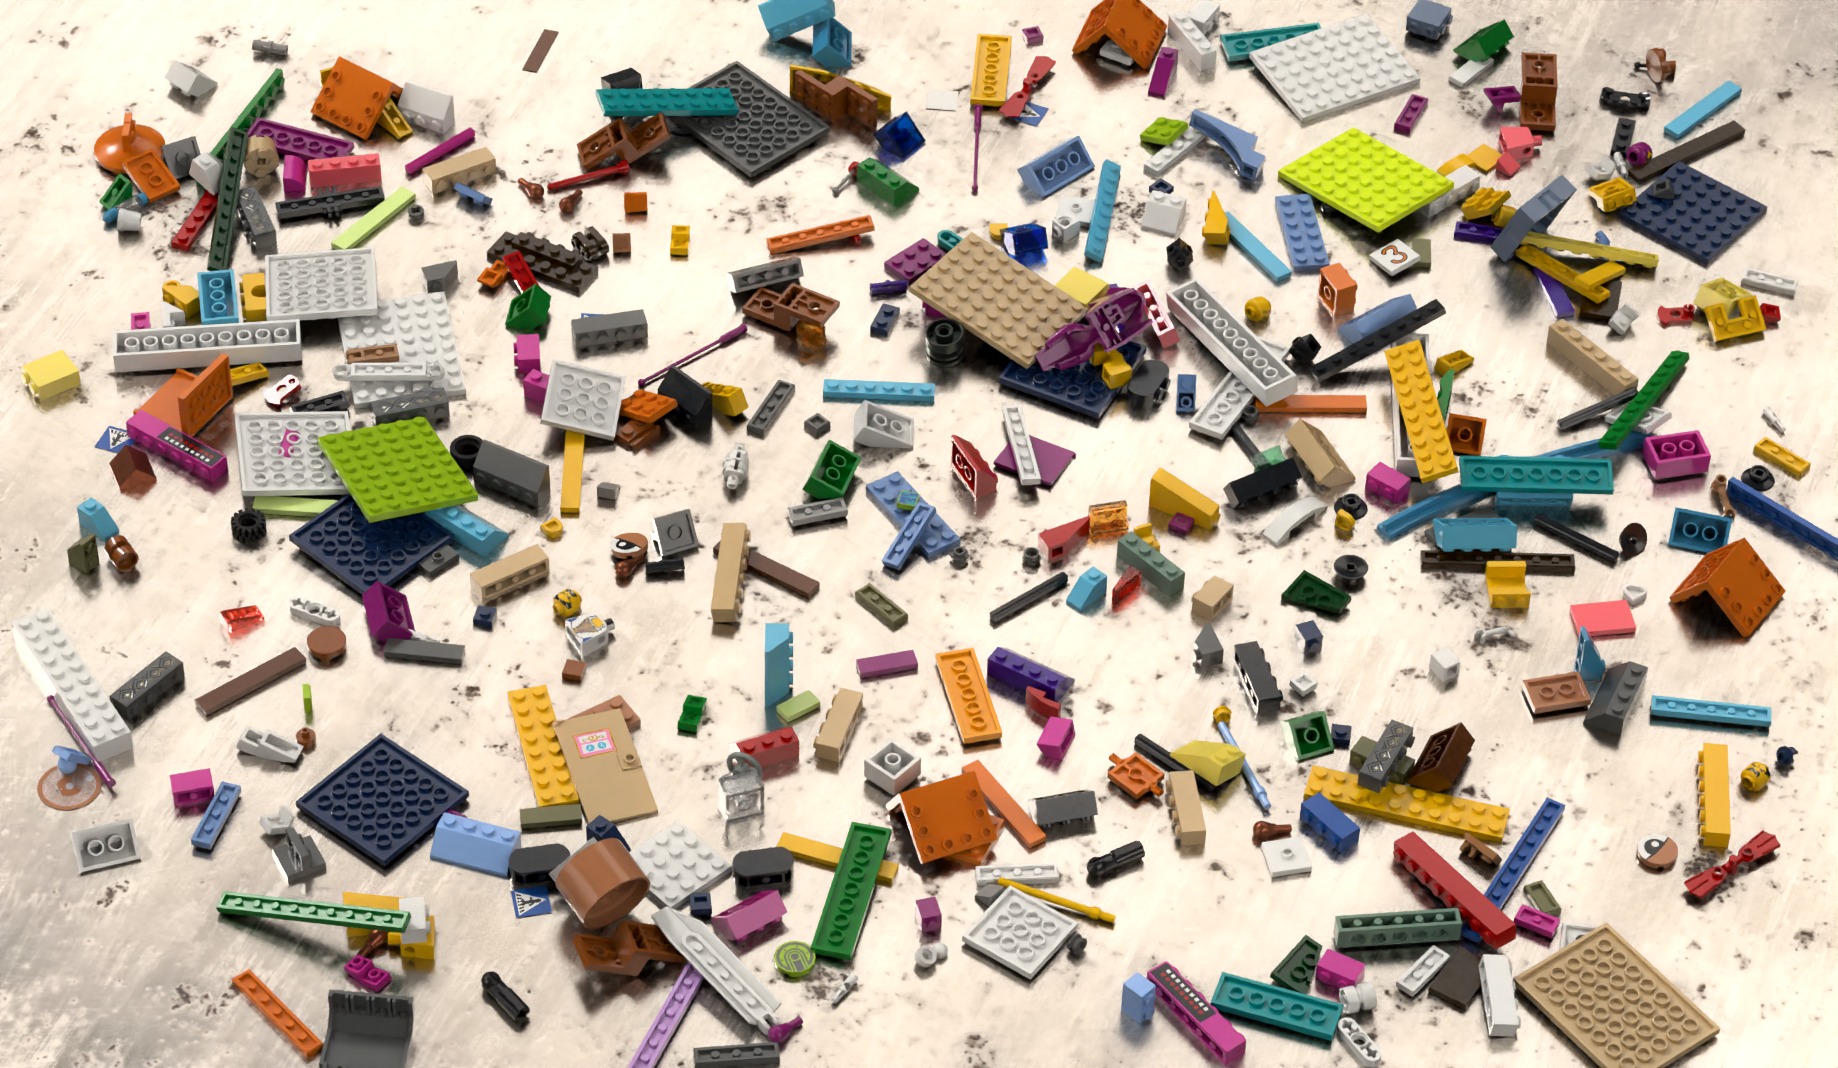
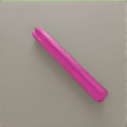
M469 127L406 164L405 171L408 174L416 172L473 138L475 130Z

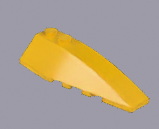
M790 64V94H795V72L799 69L823 84H827L839 75L821 69ZM843 77L878 98V109L891 111L892 95L865 83Z

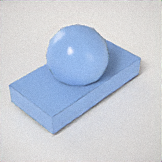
M56 745L52 750L53 753L60 756L57 767L64 774L74 772L77 763L88 765L91 760L89 756L76 749Z

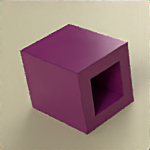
M936 897L915 900V915L921 932L940 929L942 927V914Z

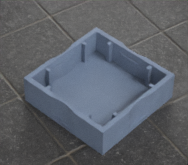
M1560 175L1517 210L1490 248L1504 262L1508 261L1515 255L1517 249L1524 246L1520 243L1529 231L1543 233L1548 229L1577 189L1563 175Z

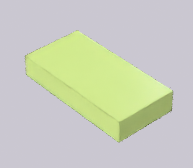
M807 690L777 705L776 711L788 723L820 707V700L810 690Z

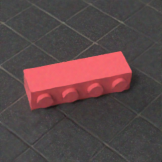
M379 153L308 160L311 188L382 181Z
M1149 279L1132 287L1145 295L1146 304L1144 312L1148 319H1152L1153 323L1151 325L1163 348L1166 349L1180 342L1177 332Z

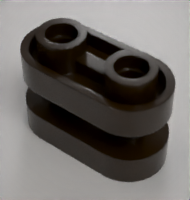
M593 226L586 228L584 234L579 231L572 235L571 244L573 248L577 249L583 258L588 261L597 258V253L601 256L609 253V245L606 239Z

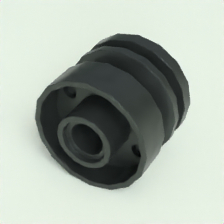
M939 318L927 325L925 340L926 354L929 362L942 368L952 367L961 362L965 355L963 327L961 324L953 319Z

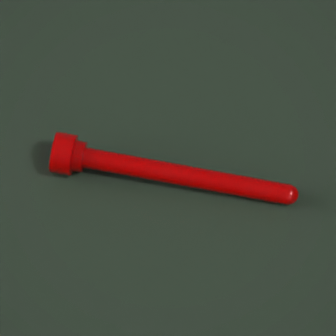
M622 160L613 167L549 183L547 189L555 190L615 173L625 175L630 173V167L627 160Z

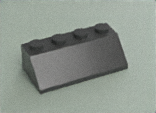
M484 439L482 441L473 465L474 481L539 507L550 494L549 465Z
M1629 661L1609 668L1583 723L1621 736L1645 686L1648 667Z

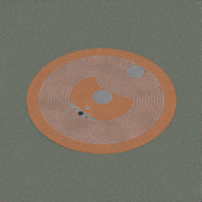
M77 763L75 771L69 774L62 773L55 766L45 772L40 778L37 785L38 796L43 803L55 809L73 810L81 808L97 797L101 790V778L93 768L85 764Z

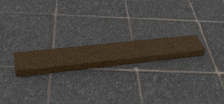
M1733 120L1658 155L1645 164H1639L1628 169V175L1640 184L1669 170L1678 161L1682 163L1687 162L1744 135L1746 129Z
M1420 550V562L1423 569L1486 570L1487 561H1525L1526 571L1575 572L1574 554Z

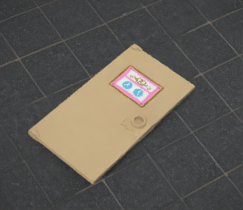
M621 708L567 720H557L552 723L588 824L599 815L614 823L658 813L657 805Z

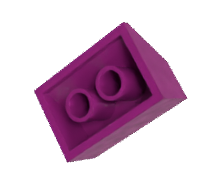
M376 581L362 594L372 637L385 643L387 638L410 640L413 633L409 629L413 631L415 629L407 596Z

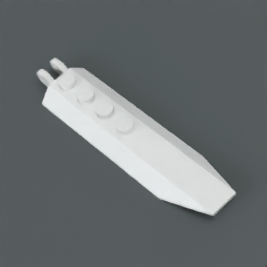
M668 906L651 915V918L669 942L749 1024L758 1025L759 1030L766 1036L771 1027L765 1019L768 1018L771 1026L782 1024L780 1019L774 1014L782 1004L781 1001L702 921Z

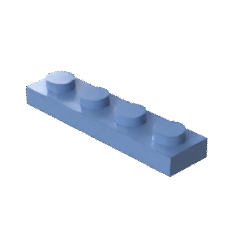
M922 502L917 503L881 560L883 565L897 570L901 569L935 515L936 508Z
M221 782L191 838V845L207 849L212 848L241 793L240 785Z

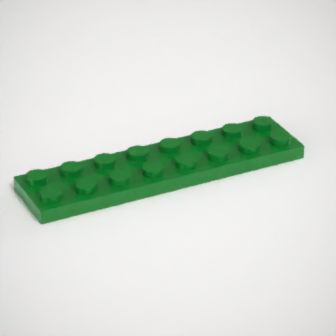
M851 822L810 947L811 950L815 951V954L846 960L852 959L892 834L890 828Z

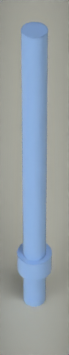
M1225 722L1218 723V728L1227 744L1236 746L1239 749ZM1244 759L1241 769L1253 788L1255 798L1261 802L1265 810L1271 808V804L1266 797L1267 792L1263 786H1260L1246 759Z

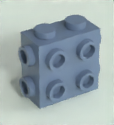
M1418 0L1407 16L1406 30L1438 40L1440 35L1445 33L1447 25H1450L1452 22V8L1429 0Z

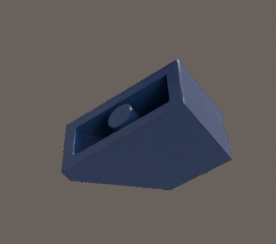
M597 816L586 826L587 841L593 837L597 842L608 838H617L623 843L628 852L631 851L630 846L616 825L603 816Z

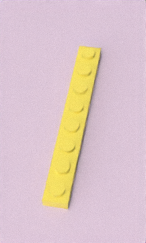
M1531 231L1528 232L1520 243L1522 245L1535 244L1539 248L1551 247L1560 252L1567 250L1576 255H1581L1582 253L1589 254L1593 258L1605 257L1610 261L1622 260L1630 265L1638 263L1647 268L1657 267L1659 256L1656 254Z

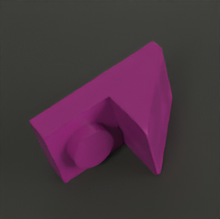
M1515 86L1483 89L1485 95L1500 114L1505 103L1520 102L1522 97Z

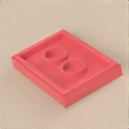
M1627 600L1570 605L1569 610L1578 636L1581 626H1585L1590 636L1636 632V625Z

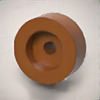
M303 727L296 733V743L304 746L303 748L314 746L316 743L315 732L312 729Z

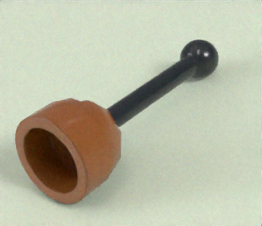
M1668 61L1667 65L1671 67L1670 75H1675L1676 61ZM1635 62L1634 64L1636 69L1640 67L1647 68L1646 64H1640V62Z

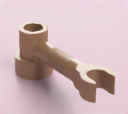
M1719 474L1712 482L1710 491L1721 498L1723 505L1722 516L1727 517V514H1731L1734 520L1736 511L1730 505L1726 492L1727 478Z

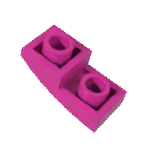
M358 954L344 966V970L354 979L377 992L391 980L389 972L374 967L372 960Z

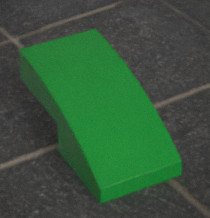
M687 695L683 704V712L678 720L677 729L697 732L704 714L707 698Z

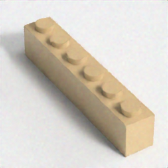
M1563 318L1549 326L1547 343L1615 396L1633 387L1637 389L1639 378Z
M723 523L711 603L713 622H737V615L741 613V603L739 602L740 599H743V589L741 586L745 584V574L743 572L747 570V560L745 558L749 556V545L747 544L751 541V531L747 530L746 523Z

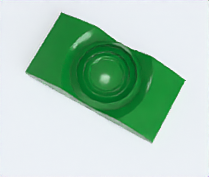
M1453 369L1446 372L1439 381L1440 390L1437 400L1444 423H1446L1455 371Z

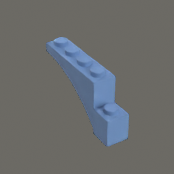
M1194 109L1189 126L1201 131L1217 142L1233 159L1239 169V174L1255 181L1263 169L1266 158L1265 155L1254 151L1258 136Z

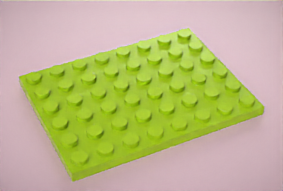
M425 417L398 420L393 423L379 424L378 426L363 427L357 430L317 437V444L369 523L478 501V493Z

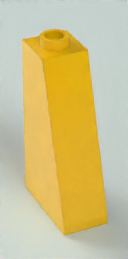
M1159 467L1152 476L1149 495L1150 507L1173 516L1177 512L1194 518V524L1208 530L1219 522L1221 516L1219 504L1163 468Z
M351 892L342 893L343 903L346 905L399 910V899L403 898ZM346 927L347 937L369 935L371 932L370 929Z

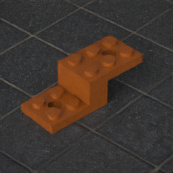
M1522 52L1520 127H1528L1529 130L1555 131V102L1558 88L1557 54Z
M800 69L795 72V100L832 123L848 113L872 129L877 126L878 98L840 75L827 84H823Z
M659 112L632 130L620 117L576 145L582 165L588 170L614 153H617L622 160H627L628 164L657 146L665 143L671 138L665 116L662 112Z
M791 283L782 295L760 287L742 307V313L790 332L799 320L822 328L840 307V301Z
M622 921L611 938L578 933L572 938L585 970L638 976L649 959L678 963L686 961V958L669 942L660 928L653 924Z

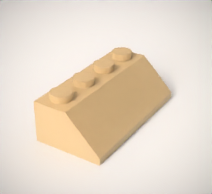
M1299 419L1285 433L1289 440L1288 444L1297 451L1296 455L1306 463L1305 468L1314 474V480L1320 486L1325 485L1332 488L1356 479L1320 429Z

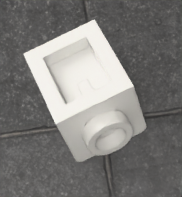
M1625 303L1614 313L1608 324L1617 333L1623 335L1630 324L1638 318L1639 313L1628 303Z

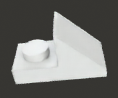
M165 301L161 302L164 328L186 325L183 310Z

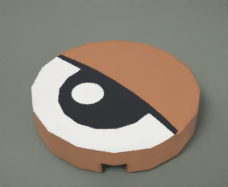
M640 533L620 534L611 540L610 550L612 555L617 558L627 559V556L636 558L648 550V540L646 536Z
M1661 834L1646 835L1638 843V858L1643 864L1651 868H1668L1677 860L1678 847L1667 836Z

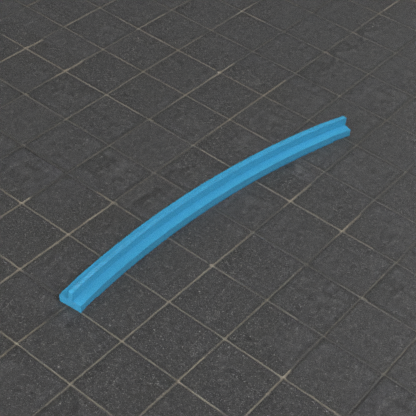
M1632 431L1617 450L1599 449L1598 442L1601 439L1599 438L1540 454L1536 457L1564 455L1572 459H1597L1643 448L1645 438L1651 437V432L1643 434ZM1458 484L1391 516L1378 524L1377 530L1388 540H1391L1399 534L1445 511L1490 492L1461 491V485Z

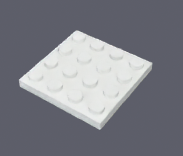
M553 359L540 424L614 441L626 376Z
M679 820L629 852L650 880L648 894L664 908L668 906L677 909L690 900V894H699L732 871V865Z
M1010 885L963 934L962 941L1031 979L1077 930L1078 922Z

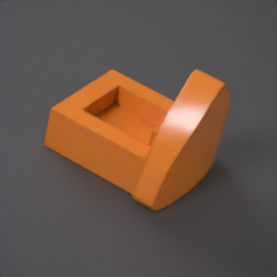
M624 192L623 198L626 213L648 211L647 192Z

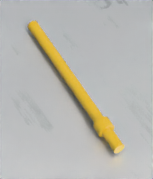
M1000 877L998 880V885L1008 888L1011 885L1027 895L1090 915L1092 919H1102L1113 924L1115 923L1116 915L1101 911V908L1089 907Z

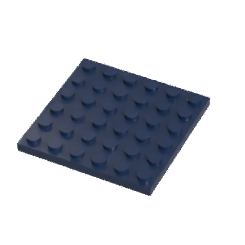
M1678 161L1636 197L1637 201L1621 210L1618 218L1708 265L1767 212V206ZM1670 179L1675 188V198H1654L1653 184Z
M1129 341L1116 348V350L1123 355L1125 362L1131 366L1133 371L1145 355L1147 347ZM1089 359L1084 363L1065 370H1059L1058 367H1054L1046 371L1041 370L1037 361L1026 369L1014 360H1011L999 376L1000 384L1098 419L1122 387L1110 389L1102 379L1103 364L1093 366Z
M350 493L289 535V541L360 594H364L376 581L391 586L416 568L420 561L441 546L449 544L454 540L452 533L423 512L369 523Z
M380 733L296 801V807L383 866H386L437 824L444 812L447 813L450 809H455L469 797V791Z

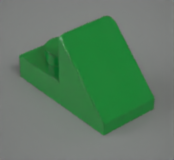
M120 173L99 201L108 210L113 207L117 209L123 199L132 203V182Z

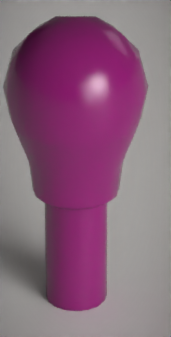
M798 1016L789 1023L772 1026L768 1031L769 1040L771 1042H778V1044L784 1042L793 1029L803 1024L802 1018Z

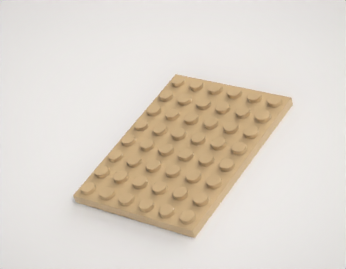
M973 232L968 234L909 288L910 293L948 318L959 322L963 328L1026 369L1036 362L1034 355L1045 347V342L1048 341V338L1064 325L1080 321L1089 310L1088 307H1085L1082 303Z
M1607 922L1513 978L1515 986L1601 1068H1664L1720 1033V1027Z

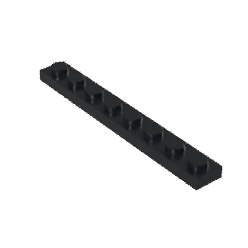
M1435 299L1309 368L1310 372L1320 383L1446 314V310Z

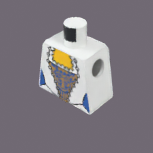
M590 613L566 619V635L582 657L608 643V631L615 629V624L611 618L601 621L596 613Z

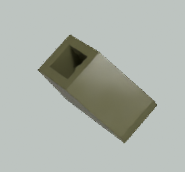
M93 533L79 539L67 549L69 564L85 573L99 563L96 536Z

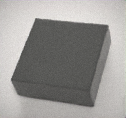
M816 413L804 421V427L818 435L830 427V421Z

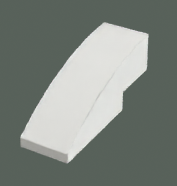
M248 725L236 746L237 749L257 757L292 763L296 762L304 747L268 729L263 733Z

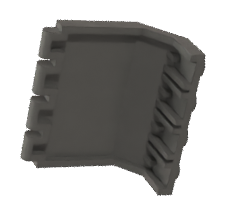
M329 989L328 1028L319 1061V1068H406L413 1038L414 997Z

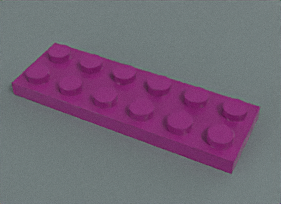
M259 117L247 132V138L254 135L256 137H265L264 135L272 138L275 142L277 153L293 155L307 161L346 157L354 149V142Z

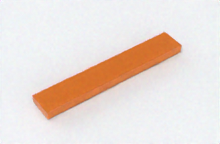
M866 215L766 238V243L772 255L875 231V226L871 216Z
M1290 395L1267 407L1256 396L1254 399L1258 412L1367 413L1366 395Z
M979 760L961 767L962 774L975 770L983 797L1005 819V822L1029 849L1046 841V834Z
M250 969L232 979V984L306 1059L323 1049L324 1044Z

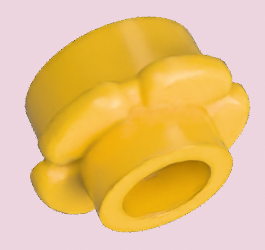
M1218 706L1212 713L1213 719L1217 723L1222 721L1227 723L1231 719L1232 712L1227 706Z

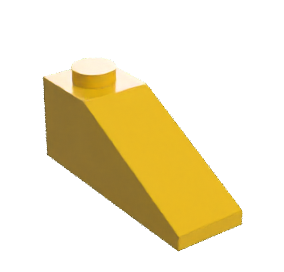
M389 97L377 123L400 139L413 133V130Z

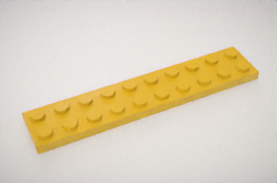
M1420 340L1384 350L1422 484L1458 473V467Z
M1315 765L1312 766L1303 799L1305 800L1320 792L1337 807L1463 835L1468 832L1476 838L1502 843L1510 813L1509 808L1389 782L1387 787H1383L1379 794L1358 786V775Z

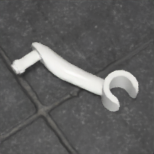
M1499 627L1487 631L1477 629L1475 630L1474 640L1480 637V643L1483 644L1487 636L1502 633L1516 637L1517 634L1512 632L1510 627Z

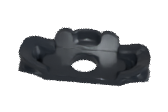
M1604 87L1600 94V101L1620 107L1621 109L1648 108L1650 106V94L1646 92H1640L1639 94L1620 92ZM1625 96L1628 97L1630 101L1628 103H1624L1620 100V98Z

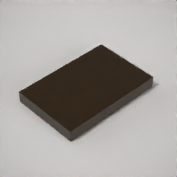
M1610 280L1601 284L1600 286L1610 291V297L1600 303H1596L1583 295L1579 316L1610 321L1618 310L1622 282Z
M1458 947L1431 983L1428 992L1466 1009L1482 987L1479 973V964L1482 958Z

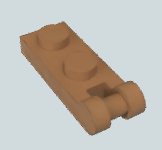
M397 344L349 349L345 353L347 364L391 363L399 361Z

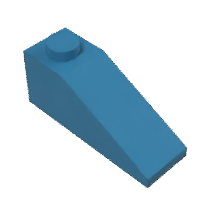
M1581 626L1574 664L1575 672L1579 671L1583 681L1601 680L1603 671L1606 670L1605 660L1601 659L1600 653L1585 626Z

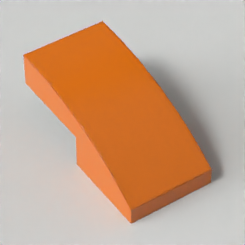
M496 260L491 268H485L478 277L477 282L493 288L502 283L510 273L504 262Z

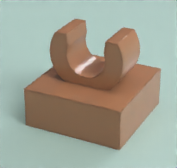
M612 233L613 252H631L630 233Z

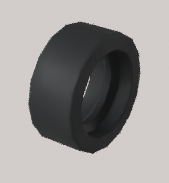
M462 435L451 442L450 454L461 469H473L483 441L480 437ZM467 448L478 451L468 456L458 453L460 450Z

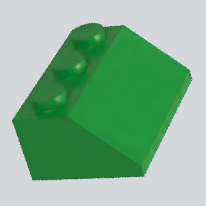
M1505 19L1480 29L1454 48L1453 51L1474 62L1482 60L1484 62L1490 59L1491 55L1498 53L1500 48L1509 45V40L1514 35Z
M869 157L857 164V181L893 206L919 191L918 186L876 159Z
M829 439L822 449L802 490L818 499L843 497L862 457Z

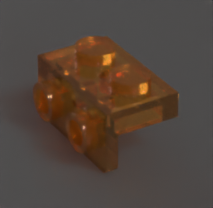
M797 321L795 326L799 350L819 355L822 349H825L827 346L826 327L820 328L805 321Z
M1126 500L1088 506L1090 530L1093 535L1129 529Z

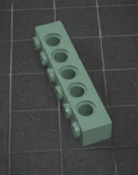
M1458 908L1335 916L1333 933L1337 948L1460 940L1462 921Z

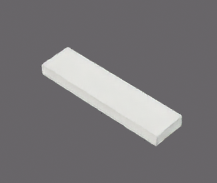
M1057 863L975 867L977 886H986L988 883L998 885L1000 877L1020 884L1059 883Z

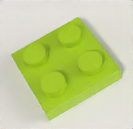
M1159 117L1139 136L1141 141L1169 146L1189 127L1187 122Z

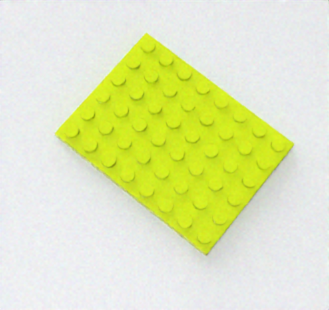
M1354 127L1278 170L1280 178L1376 232L1382 231L1454 188L1453 181Z

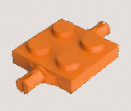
M1136 752L1124 759L1119 758L1115 753L1109 756V760L1116 766L1108 772L1107 778L1133 798L1138 799L1149 791L1153 792L1157 797L1162 796L1164 790L1157 786L1158 783L1164 780L1165 774Z

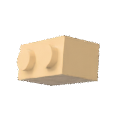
M1214 575L1203 584V587L1198 592L1196 591L1191 598L1192 611L1211 621L1232 600L1234 585Z

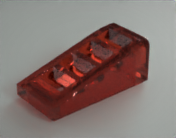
M1132 565L1127 568L1112 589V604H1117L1141 586V571Z
M256 605L219 612L220 622L228 633L264 620V616Z

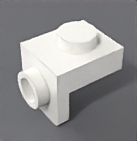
M1603 156L1599 164H1587L1585 171L1594 180H1609L1617 165L1607 156Z
M282 805L278 814L261 816L259 823L269 835L284 834L286 829L292 827L295 816L286 805Z

